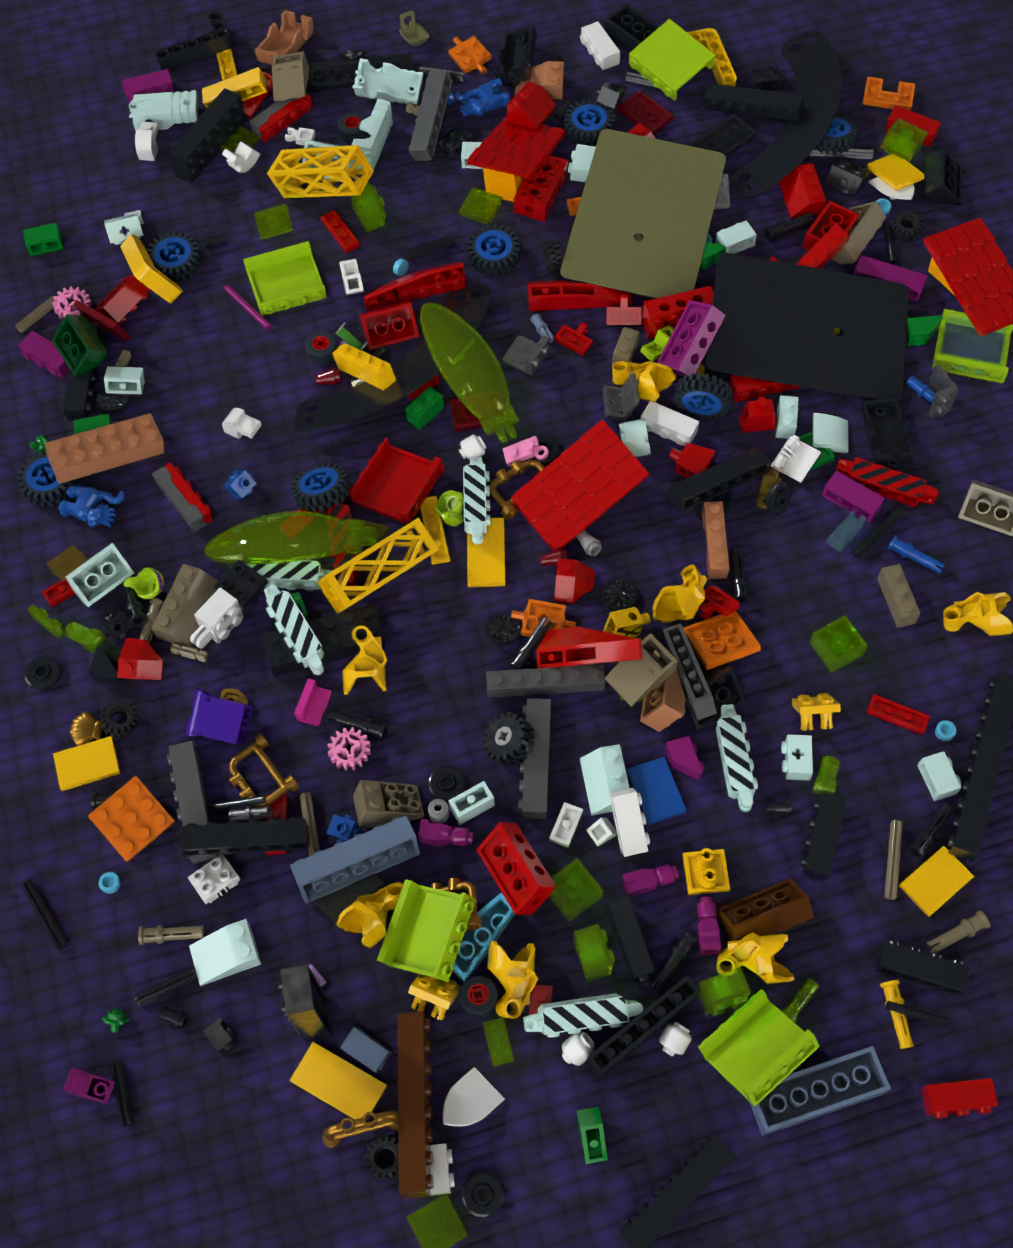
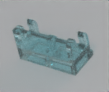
M851 511L849 516L830 534L825 542L841 552L863 528L866 517L861 515L857 519L854 516L855 511Z

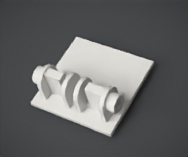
M793 435L789 437L771 464V467L801 483L821 452L801 442L799 437Z
M224 855L217 856L187 877L205 904L209 902L211 904L219 898L217 893L223 896L220 892L224 889L227 893L228 891L225 887H228L230 890L238 885L237 882L240 881L239 876Z

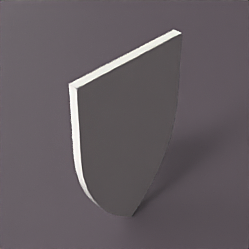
M879 177L869 180L872 186L884 195L889 196L891 200H911L913 198L914 184L895 191Z
M474 1067L449 1091L443 1107V1124L467 1126L477 1123L490 1114L505 1099Z

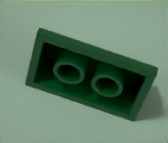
M66 314L51 340L74 376H79L99 366L107 354L106 348L84 316Z

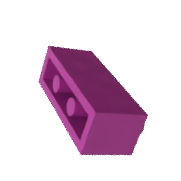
M168 69L122 80L128 104L134 99V95L175 93Z
M31 331L19 344L22 351L21 354L25 359H31L40 368L48 369L52 375L64 378L69 373L70 368L53 342Z
M835 471L822 493L823 497L868 523L878 513L885 499L879 493L869 490L863 484L855 482L847 475Z

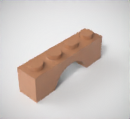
M723 501L704 502L702 522L707 542L706 563L708 579H727L729 560Z

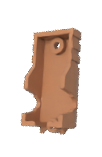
M285 10L281 14L280 31H278L277 24L273 23L269 27L267 38L255 49L257 60L272 65L274 56L296 53L313 33L312 17L302 15V23H297L295 13Z

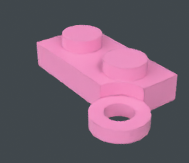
M536 436L502 448L508 466H511L516 460L522 462L532 457L544 460L549 455L547 447L540 446ZM543 450L544 454L539 455V452Z

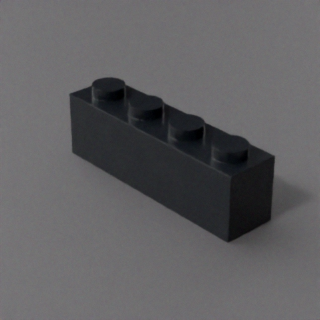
M822 792L820 798H816L813 807L814 810H817L816 816L811 817L809 824L812 833L811 836L807 835L804 846L808 850L806 855H802L800 866L803 867L802 874L822 880L828 879L847 798Z
M885 941L880 947L875 971L957 996H961L966 992L970 967L965 966L963 962L945 960L941 955L934 953L930 955L922 953V950L915 947L905 948L895 941Z

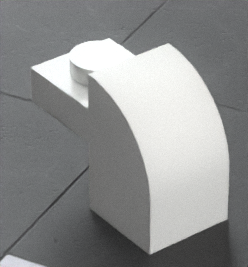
M142 122L140 129H136L135 147L139 160L155 161L158 152L155 140L159 129L158 123Z
M240 142L234 153L225 149L222 155L228 158L229 166L239 173H245L255 165L260 153Z
M356 259L339 262L346 295L364 292Z
M233 408L223 421L222 427L225 433L237 439H240L242 435L252 439L261 427V422L246 415L243 409Z

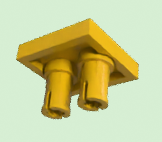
M827 693L817 694V697L799 695L798 698L792 699V707L801 715V730L807 731V728L813 730L812 714L820 713L821 729H827V727L832 729V712H841L840 703Z
M704 848L697 852L683 853L688 895L730 891L724 849L711 850Z
M418 975L408 991L409 994L415 996L411 1007L415 1010L418 1006L417 1011H424L426 1002H431L435 1004L431 1016L435 1018L437 1014V1019L443 1020L446 1010L449 1009L459 995L461 986L451 979L445 982Z

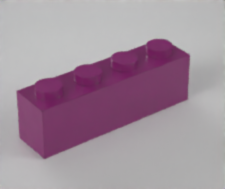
M863 255L860 256L854 271L856 276L902 283L909 289V299L917 302L928 276Z

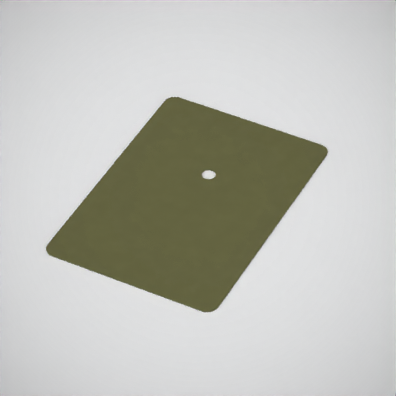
M602 130L597 141L561 266V275L567 279L653 298H661L694 290L726 162L725 155L716 151L621 131ZM636 233H640L644 238L641 241H636L633 236Z

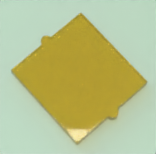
M72 545L49 561L47 566L52 570L53 575H57L63 582L66 580L65 576L88 559L82 551H79Z

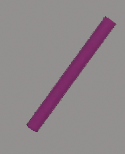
M227 284L224 287V290L266 330L272 327L230 285Z

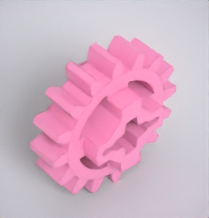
M70 286L69 290L63 288L64 292L58 291V296L53 297L55 302H52L54 311L60 319L65 318L66 314L83 316L73 305L76 300L89 307L92 306L89 294H86L85 290L80 292L79 287L73 290L72 286Z
M353 727L350 729V732H347L346 728H343V733L336 731L337 737L331 736L332 743L327 745L329 749L328 756L331 757L332 764L336 763L338 769L343 765L345 771L348 770V767L355 770V765L357 764L362 767V761H368L366 755L371 754L369 749L371 745L370 741H367V735L362 736L361 730L355 733ZM348 744H349L350 747H351V750H350L351 754H349V752L347 751V750H348V749H347V748H348Z

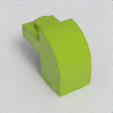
M669 325L658 330L654 341L643 345L640 352L651 361L658 360L674 329Z

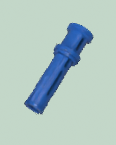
M897 535L894 536L887 550H893L899 553L902 558L908 557L940 574L942 570L935 565L943 568L945 563L913 548L914 545L912 543L900 540Z

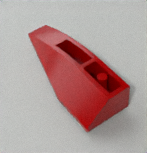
M459 261L424 269L396 279L364 296L366 310L376 309L465 288L464 265Z
M565 280L527 282L529 311L620 307V295H628V306H632L631 293Z
M580 626L548 630L536 649L537 668L583 666L643 659L641 639Z

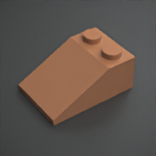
M547 61L531 67L529 80L522 81L516 86L515 95L527 82H534L537 85L543 86L552 99L562 100L564 62Z
M677 669L675 673L644 696L640 722L658 732L669 727L671 723L681 718L685 713L686 699Z

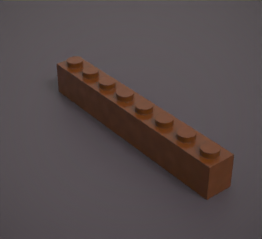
M423 1011L398 1014L399 1194L403 1199L431 1197V1189L434 1188L433 1174H430V1165H433L434 1162L433 1152L430 1151V1142H433L432 1128H429V1119L433 1118L432 1106L429 1105V1097H432V1085L429 1083L432 1065L431 1061H428V1053H431V1041L428 1039V1032L431 1031V1021Z

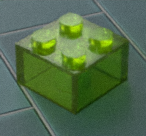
M899 118L888 130L880 148L889 154H894L910 162L920 151L928 132Z
M368 181L360 195L351 196L353 210L367 233L384 226V218L386 217L383 206H385L381 196L377 195L375 186L371 185Z
M845 615L813 632L809 642L831 673L863 656L868 646Z
M578 858L551 877L557 888L549 897L569 922L603 897L602 888Z
M599 924L574 931L573 943L587 982L611 975L612 967H614V954L611 949H607V935L604 929L600 930Z
M741 967L701 981L698 986L701 991L699 1000L705 1015L712 1014L713 1017L723 1014L725 1012L724 1009L732 1007L734 1010L742 1007L751 993Z

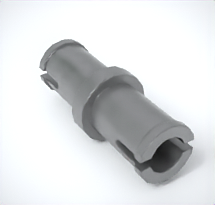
M247 806L243 809H230L229 816L233 817L229 819L230 821L270 819L272 811L268 812V810H271L270 806Z

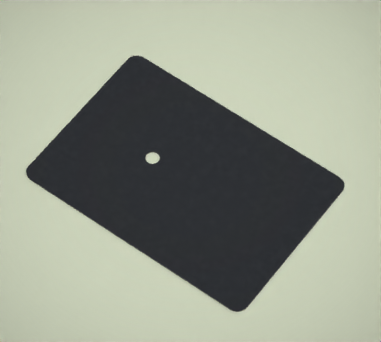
M722 253L717 261L712 305L726 316L707 350L706 366L709 370L876 400L898 398V401H900L903 391L909 289L902 283L732 253ZM836 327L841 328L843 335L836 336L833 333V329Z

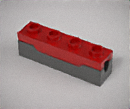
M305 94L301 98L275 102L250 120L252 133L262 139V141L267 142L313 108L311 96Z
M170 462L152 473L155 483L194 533L213 521L210 515L212 510L207 504L204 505L201 502L202 498L197 491L193 492L191 483L188 479L184 480L182 478L183 474L178 467L174 468Z

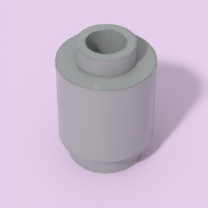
M435 799L430 802L428 806L430 820L434 824L446 823L449 819L447 803L442 799Z

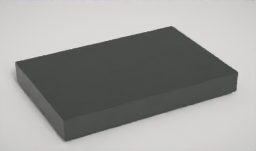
M372 874L312 902L337 926L338 916L355 902L358 896L373 894L380 890L384 883L375 874Z

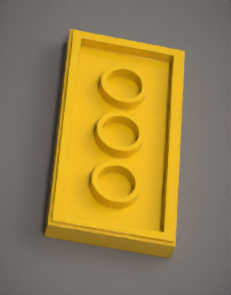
M490 518V526H487V533H483V542L480 544H475L472 541V534L467 533L468 587L505 586L504 518Z
M314 1042L310 1045L289 1080L291 1083L354 1120L362 1118L367 1112H373L387 1088L385 1083Z

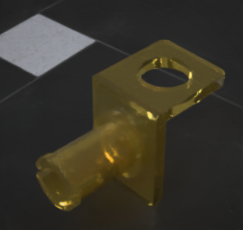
M771 469L767 472V475H763L757 507L767 509L766 504L762 500L767 498V493L775 482L782 481L781 478H778L779 472L777 470Z

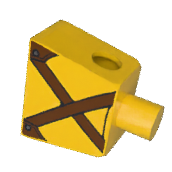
M636 607L613 611L609 613L603 631L637 637L643 625L650 624V616L647 612L640 614Z

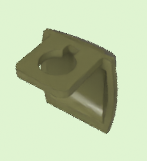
M412 10L400 15L401 29H399V32L406 42L412 46H419L430 38L427 31L421 25L415 23V14ZM407 16H411V21L407 26L404 23V19Z

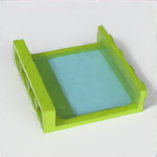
M944 309L943 319L938 331L932 370H934L935 366L940 365L947 373L1003 383L1009 367H1006L1013 324L980 337L966 313Z

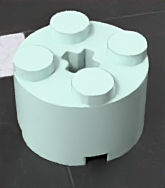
M644 419L619 424L621 440L635 457L651 454Z

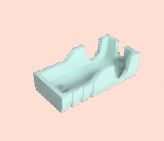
M360 58L358 70L355 72L357 77L352 87L357 96L370 99L379 98L389 102L396 101L401 104L411 103L418 106L423 85V72L402 70L393 64L384 62L382 68L375 69L367 59Z
M196 90L191 92L183 91L182 93L179 91L175 93L134 95V99L129 104L131 112L129 118H133L135 131L140 129L141 123L148 119L158 123L159 130L169 129L174 123H195L198 119L199 98Z
M379 98L371 116L362 120L359 126L360 130L368 132L371 137L354 139L352 145L360 147L373 170L390 132V127L393 125L391 103ZM359 164L356 169H360L362 166Z

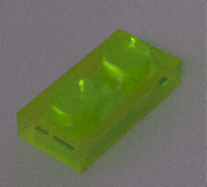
M32 604L27 609L32 618L59 639L64 635L60 628L62 626L61 623L55 618L51 620L48 617L49 614L42 607L38 609Z
M504 1017L483 1022L493 1067L514 1062Z

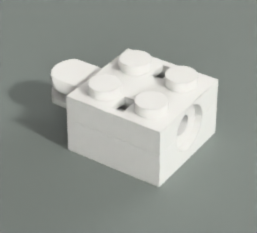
M219 588L194 614L199 628L191 635L190 642L202 649L211 639L218 644L229 636L230 631L235 626H238L244 617L237 599L222 588Z

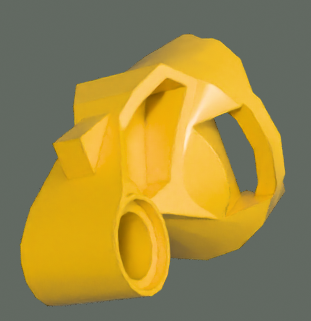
M618 361L612 365L613 383L624 385L630 374L635 373L636 380H638V395L641 400L650 402V400L656 402L660 397L659 392L671 386L677 378V375L670 367L653 361L642 364Z
M689 565L681 571L684 584L666 586L661 589L652 608L654 620L670 623L675 620L694 618L700 604L705 600L704 585L707 581L706 576H702L695 565Z
M976 592L964 601H956L943 611L944 628L947 631L955 632L966 622H970L989 636L1012 634L1013 623L1000 613L1010 601V595L1006 594V592L993 594Z
M356 626L352 630L351 635L360 647V651L342 670L344 695L349 693L359 677L372 676L382 691H387L385 673L387 658L382 649L381 637H374L365 626ZM358 629H364L366 632V637L363 640H359L356 637Z
M396 882L381 888L373 894L358 896L357 900L338 916L337 926L351 933H362V944L372 948L386 935L387 913L389 910H395L403 884Z
M753 932L744 936L739 941H728V948L721 951L717 957L716 969L718 973L728 977L733 975L741 966H745L756 973L766 984L793 981L794 974L790 973L783 965L774 961V955L788 941V935L760 936ZM729 961L731 965L725 966L721 962Z
M490 941L487 968L498 978L506 990L495 1006L497 1015L502 1018L515 1019L520 1016L525 1005H530V993L538 981L534 971L536 949L534 944L528 943L511 961L497 941ZM508 1004H510V1007H511L509 1013L507 1012V1005H508Z

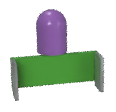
M343 323L335 333L343 340L339 343L337 349L340 345L346 343L362 351L368 342L363 345L343 327L345 325Z

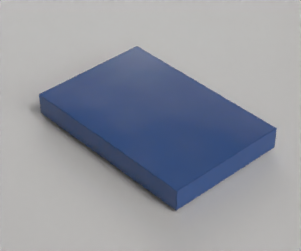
M665 757L627 769L626 772L632 787L641 795L642 805L640 807L645 815L647 825L686 813V808Z

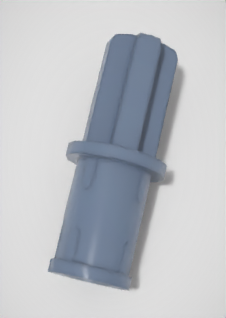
M534 314L531 317V322L536 327V332L541 337L543 335L548 337L549 343H552L554 336L549 330V325L543 321L541 315Z

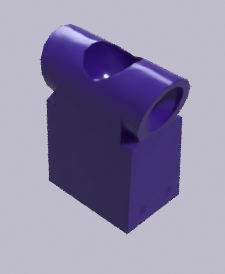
M196 688L192 702V715L188 720L185 736H205L233 744H244L253 705L216 697L203 689Z

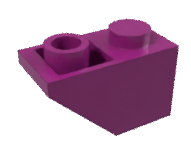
M689 736L666 742L665 752L671 768L696 780L701 779L704 766L701 759L698 760L696 756L697 747L695 742H691Z
M72 1068L69 1071L62 1091L107 1104L115 1082Z

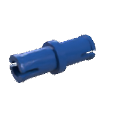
M915 376L910 377L906 385L915 390L919 397H924L932 404L936 393L930 389L928 384L922 383Z

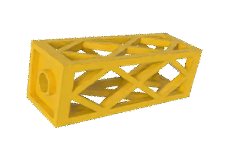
M352 145L281 150L267 174L283 198L360 195L374 170L360 147ZM336 154L341 158L334 162L331 161ZM302 157L307 159V161L299 163ZM351 160L356 161L350 168L347 167ZM313 164L317 168H311L309 166ZM359 164L362 166L360 169H355ZM323 176H328L331 179L326 180ZM338 181L343 182L338 188L333 185ZM304 183H308L309 185L305 188V190L300 186Z
M417 518L328 573L317 584L338 614L439 549L420 519ZM415 528L419 535H415L412 529ZM395 540H409L410 542H395ZM423 542H424V544L426 545V547L428 548L427 551H425L424 548L422 547V543H423ZM392 547H409L403 561L387 560ZM380 549L376 560H362ZM355 565H373V566H372V567H368V566H355ZM384 565H398V566H400V567H383V566H384ZM352 571H370L363 586H346ZM381 571H394L393 574L375 584ZM338 574H340V576H339V578H338V581H337L336 578H335V576L338 575ZM344 591H361V592H344Z

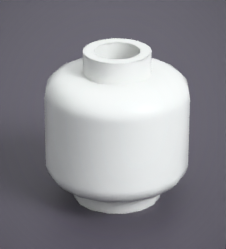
M471 435L461 441L459 452L463 459L468 458L470 461L471 458L483 456L487 447L480 436Z
M677 1022L667 1024L659 1038V1042L663 1045L662 1050L671 1056H674L675 1053L678 1055L684 1054L692 1040L689 1034L690 1030Z
M584 1032L572 1034L562 1043V1057L568 1064L582 1065L587 1057L594 1052L593 1040Z

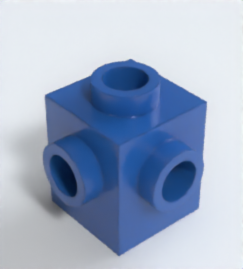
M235 470L229 475V480L223 486L235 499H243L244 496H248L253 492V487L257 483L253 480L254 477L249 471Z
M334 814L326 834L337 838L335 842H345L352 839L355 835L361 834L362 827H359L356 822L357 818L346 814L345 817Z

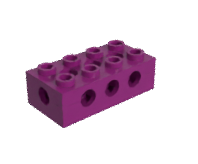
M689 300L657 363L670 367L679 376H690L692 373L695 375L726 315L713 305Z

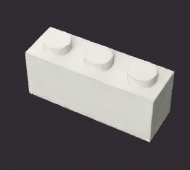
M598 21L581 28V43L587 47L589 54H592L596 64L602 70L620 64L619 49Z
M651 400L641 415V419L645 420L647 431L654 432L662 438H668L678 445L686 446L688 443L691 444L698 432L699 421Z
M634 788L609 793L621 853L626 857L648 852L647 845L650 844L648 833L644 832L643 825H646L644 813L640 812L639 805H642L640 793H637Z

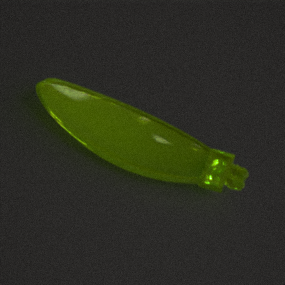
M425 303L420 313L422 331L430 353L448 385L463 404L480 419L479 421L487 436L496 433L502 443H507L508 439L503 430L506 429L510 438L516 439L517 433L512 425L518 423L519 419L512 405H510L509 391L504 373L490 346L470 324L451 310L436 303Z
M305 511L279 512L250 519L220 533L206 545L204 553L209 559L216 562L235 563L240 559L245 564L297 562L335 555L341 552L361 554L362 546H373L378 543V539L375 536H377L379 530L371 526L364 528V520L346 519L344 521L333 516Z

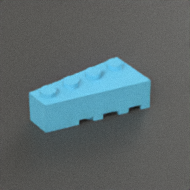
M502 893L477 912V916L481 917L482 927L478 930L467 929L464 933L460 951L453 966V972L462 983L472 976L487 955L490 941H496L515 915Z

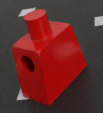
M759 397L756 401L746 402L739 416L742 433L776 430L775 412L771 399Z
M688 443L683 451L672 448L669 458L676 461L675 472L686 479L709 469L714 461L716 451Z

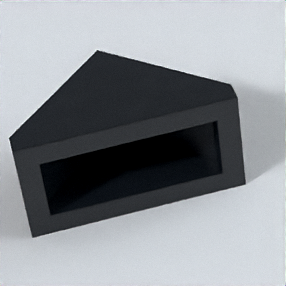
M101 645L98 646L88 671L93 680L115 684L123 683L120 678H117V672Z

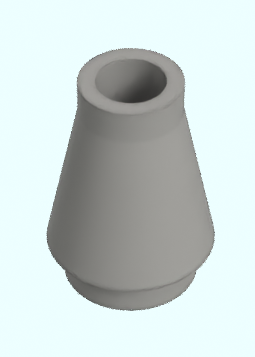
M585 530L576 537L587 555L595 556L601 551V542Z

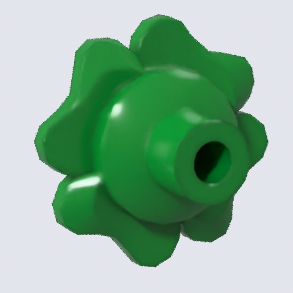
M44 435L36 437L35 442L30 443V447L35 449L36 453L42 451L46 455L45 443L49 441Z
M112 1009L106 1016L102 1017V1020L111 1026V1032H119V1026L128 1022L129 1018L124 1014L123 1010Z

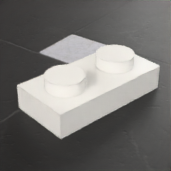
M564 802L549 841L569 848L583 809Z

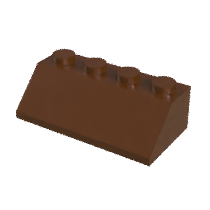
M791 878L716 909V913L730 941H739L744 936L753 932L760 936L774 935L814 918L809 896Z

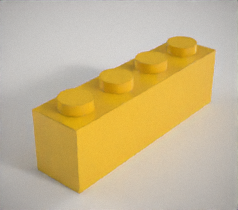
M257 67L202 89L203 104L208 108L224 88L240 94L242 102L267 92L266 77L260 68Z
M344 343L332 353L341 371L383 391L396 381L390 363Z

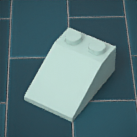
M246 919L227 925L189 946L200 986L261 965L251 926Z

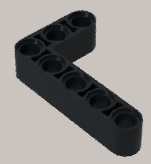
M215 11L208 16L212 32L158 50L156 58L161 69L171 70L230 49L233 46V42L221 12Z

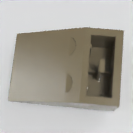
M304 51L273 57L274 101H285L305 96L310 67Z
M649 634L641 641L643 659L619 662L605 677V680L631 707L675 673L678 661L652 634Z
M360 780L354 792L353 799L359 827L374 828L379 825L383 826L395 818L407 816L409 821L424 817L417 785Z

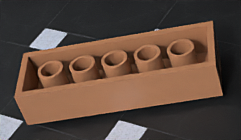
M151 413L46 442L45 449L58 484L163 454L164 442Z

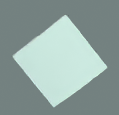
M813 413V447L830 448L835 453H848V421L833 415Z

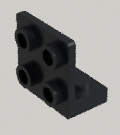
M841 159L832 165L825 184L855 197L862 181L870 176L871 172L865 166L852 164L853 162L849 159Z

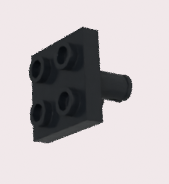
M238 559L214 585L215 590L222 588L236 598L240 608L244 610L249 604L257 603V595L269 582L261 574Z

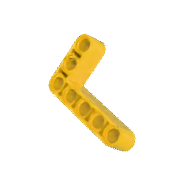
M706 28L687 32L715 54V64L711 69L719 85L736 87V74L717 31L713 28Z
M130 234L120 247L133 275L168 303L172 304L183 290L154 267L141 240L135 235Z

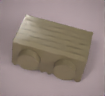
M626 327L622 329L613 352L612 365L618 361L632 362L639 343V331Z

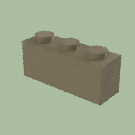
M896 564L881 568L877 579L897 628L915 624L920 611L901 565Z

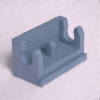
M358 1027L352 1028L340 1047L375 1073L383 1068L393 1053L392 1050Z

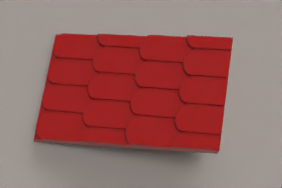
M505 117L490 135L483 140L480 146L476 147L467 159V164L483 168L487 196L514 202V197L524 177H532L566 136V131L558 127L550 128L544 124H541L537 130L508 123L507 117Z
M977 218L949 228L946 231L944 230L925 237L923 243L932 256L928 271L956 296L978 335L981 337L1013 324V270L1006 261V256L994 241L995 238L982 219Z
M602 419L582 435L578 441L561 453L558 458L536 474L532 480L520 488L511 497V500L550 549L555 551L560 548L563 549L643 482L649 476V473Z

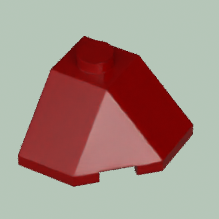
M558 558L554 602L574 604L586 592L592 591L594 589L595 570L578 560Z
M126 638L118 659L117 678L162 680L164 660L160 655H157L146 639Z

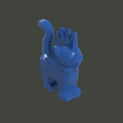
M497 78L476 89L467 91L465 94L455 91L454 97L457 100L468 101L462 102L460 113H463V116H482L483 113L504 106L507 108L510 96L508 92L499 91L498 86L502 85L501 79Z
M76 484L69 487L66 492L69 498L78 497L76 502L61 501L58 509L63 517L67 518L69 515H72L77 519L88 522L90 527H95L99 524L111 527L109 522H115L112 517H116V514L112 513L115 510L109 508L108 505L104 506L103 503L98 504L102 499L110 504H120L125 499V493L120 491L117 497H113L109 492Z

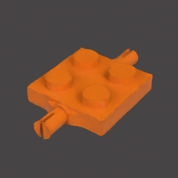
M456 36L453 42L457 46L448 50L449 56L465 74L476 69L481 74L486 73L487 69L483 65L492 59L488 50L475 36L463 42Z
M529 599L524 612L512 610L511 618L522 620L521 636L530 637L542 617L547 618L543 626L546 625L548 620L553 623L548 630L576 627V622L565 620L566 605Z

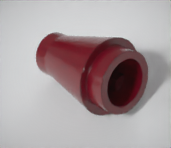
M334 367L315 375L317 385H338L342 382V374L339 368L335 369Z
M560 548L540 555L541 565L557 566L558 558L568 559L566 549L562 550Z

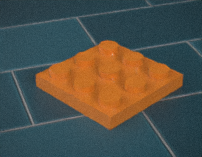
M736 611L727 617L721 614L683 628L691 647L706 670L761 651V645Z
M134 776L88 815L90 820L126 862L133 859L176 822L137 776Z

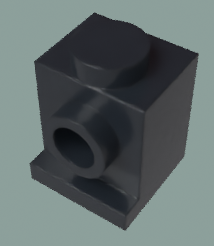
M220 1017L203 1032L218 1052L223 1055L232 1052L237 1045L232 1039L235 1036L234 1033Z

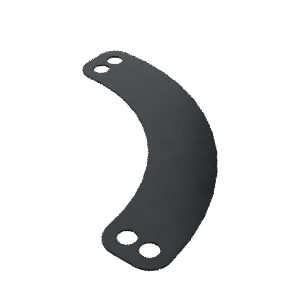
M817 30L803 32L785 43L781 49L782 56L794 71L797 82V94L804 95V110L799 121L788 120L781 133L761 154L732 175L731 184L744 197L760 195L800 165L822 140L838 110L843 83L841 65L831 43ZM814 37V41L812 43H803V40L805 38ZM794 45L801 46V48L796 52L789 51V49ZM743 174L751 175L748 181L742 182L739 180ZM750 183H759L758 188L754 190L747 189Z
M477 285L451 292L446 297L441 316L430 334L412 353L392 367L396 381L384 391L364 382L333 394L310 398L298 406L293 423L294 428L300 432H308L352 421L398 401L427 383L446 368L474 337L489 308L492 294L491 288L486 285ZM475 292L483 293L477 299L471 298V295ZM458 295H466L463 301L457 302L454 300ZM310 405L318 406L314 412H306V408ZM315 417L311 424H303L305 418Z

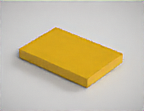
M896 152L867 164L868 170L895 191L924 180V174Z
M110 736L53 753L61 791L121 774L114 741Z
M945 846L940 848L899 885L928 917L974 877L954 855L948 854L949 850Z

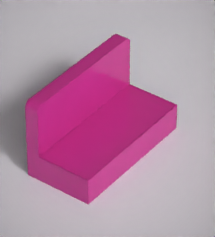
M308 678L294 712L297 721L319 726L332 695L331 690L317 687L316 681Z

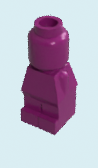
M421 819L418 834L419 844L434 845L436 847L448 845L451 842L453 845L466 847L468 844L472 845L474 832H470L467 828L455 827L452 829L451 826L442 823H429L427 819Z
M664 865L657 867L655 872L654 869H639L623 874L622 883L626 894L629 895V898L656 889L658 884L663 886L673 883L676 878H679L676 866Z
M702 897L697 904L698 918L700 919V922L697 923L699 955H719L721 942L719 925L716 921V904L712 901L711 897Z

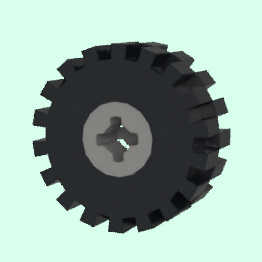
M515 713L500 714L501 718L498 716L493 718L495 720L494 723L490 721L488 724L490 726L489 730L485 729L484 733L487 735L483 737V741L486 743L483 744V748L490 758L502 765L514 766V763L518 765L521 763L520 759L525 760L527 758L526 753H531L532 751L530 746L535 744L532 738H535V733L532 732L534 729L528 721Z

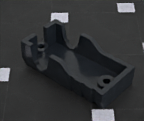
M534 25L505 32L503 49L498 50L497 55L502 69L500 70L496 67L494 70L495 77L501 79L503 86L509 84L517 86L520 82L529 80L537 38V31Z
M898 398L862 401L861 411L874 464L883 465L892 470H896L897 466L905 467V465L910 464L914 457L913 447L908 449L906 447L909 431L907 424L902 420Z

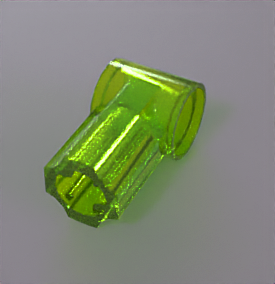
M75 621L69 623L65 631L67 638L81 644L82 647L91 653H95L97 647L106 639V636L95 628L89 629Z
M822 757L812 793L821 795L822 792L834 795L840 762L836 757Z

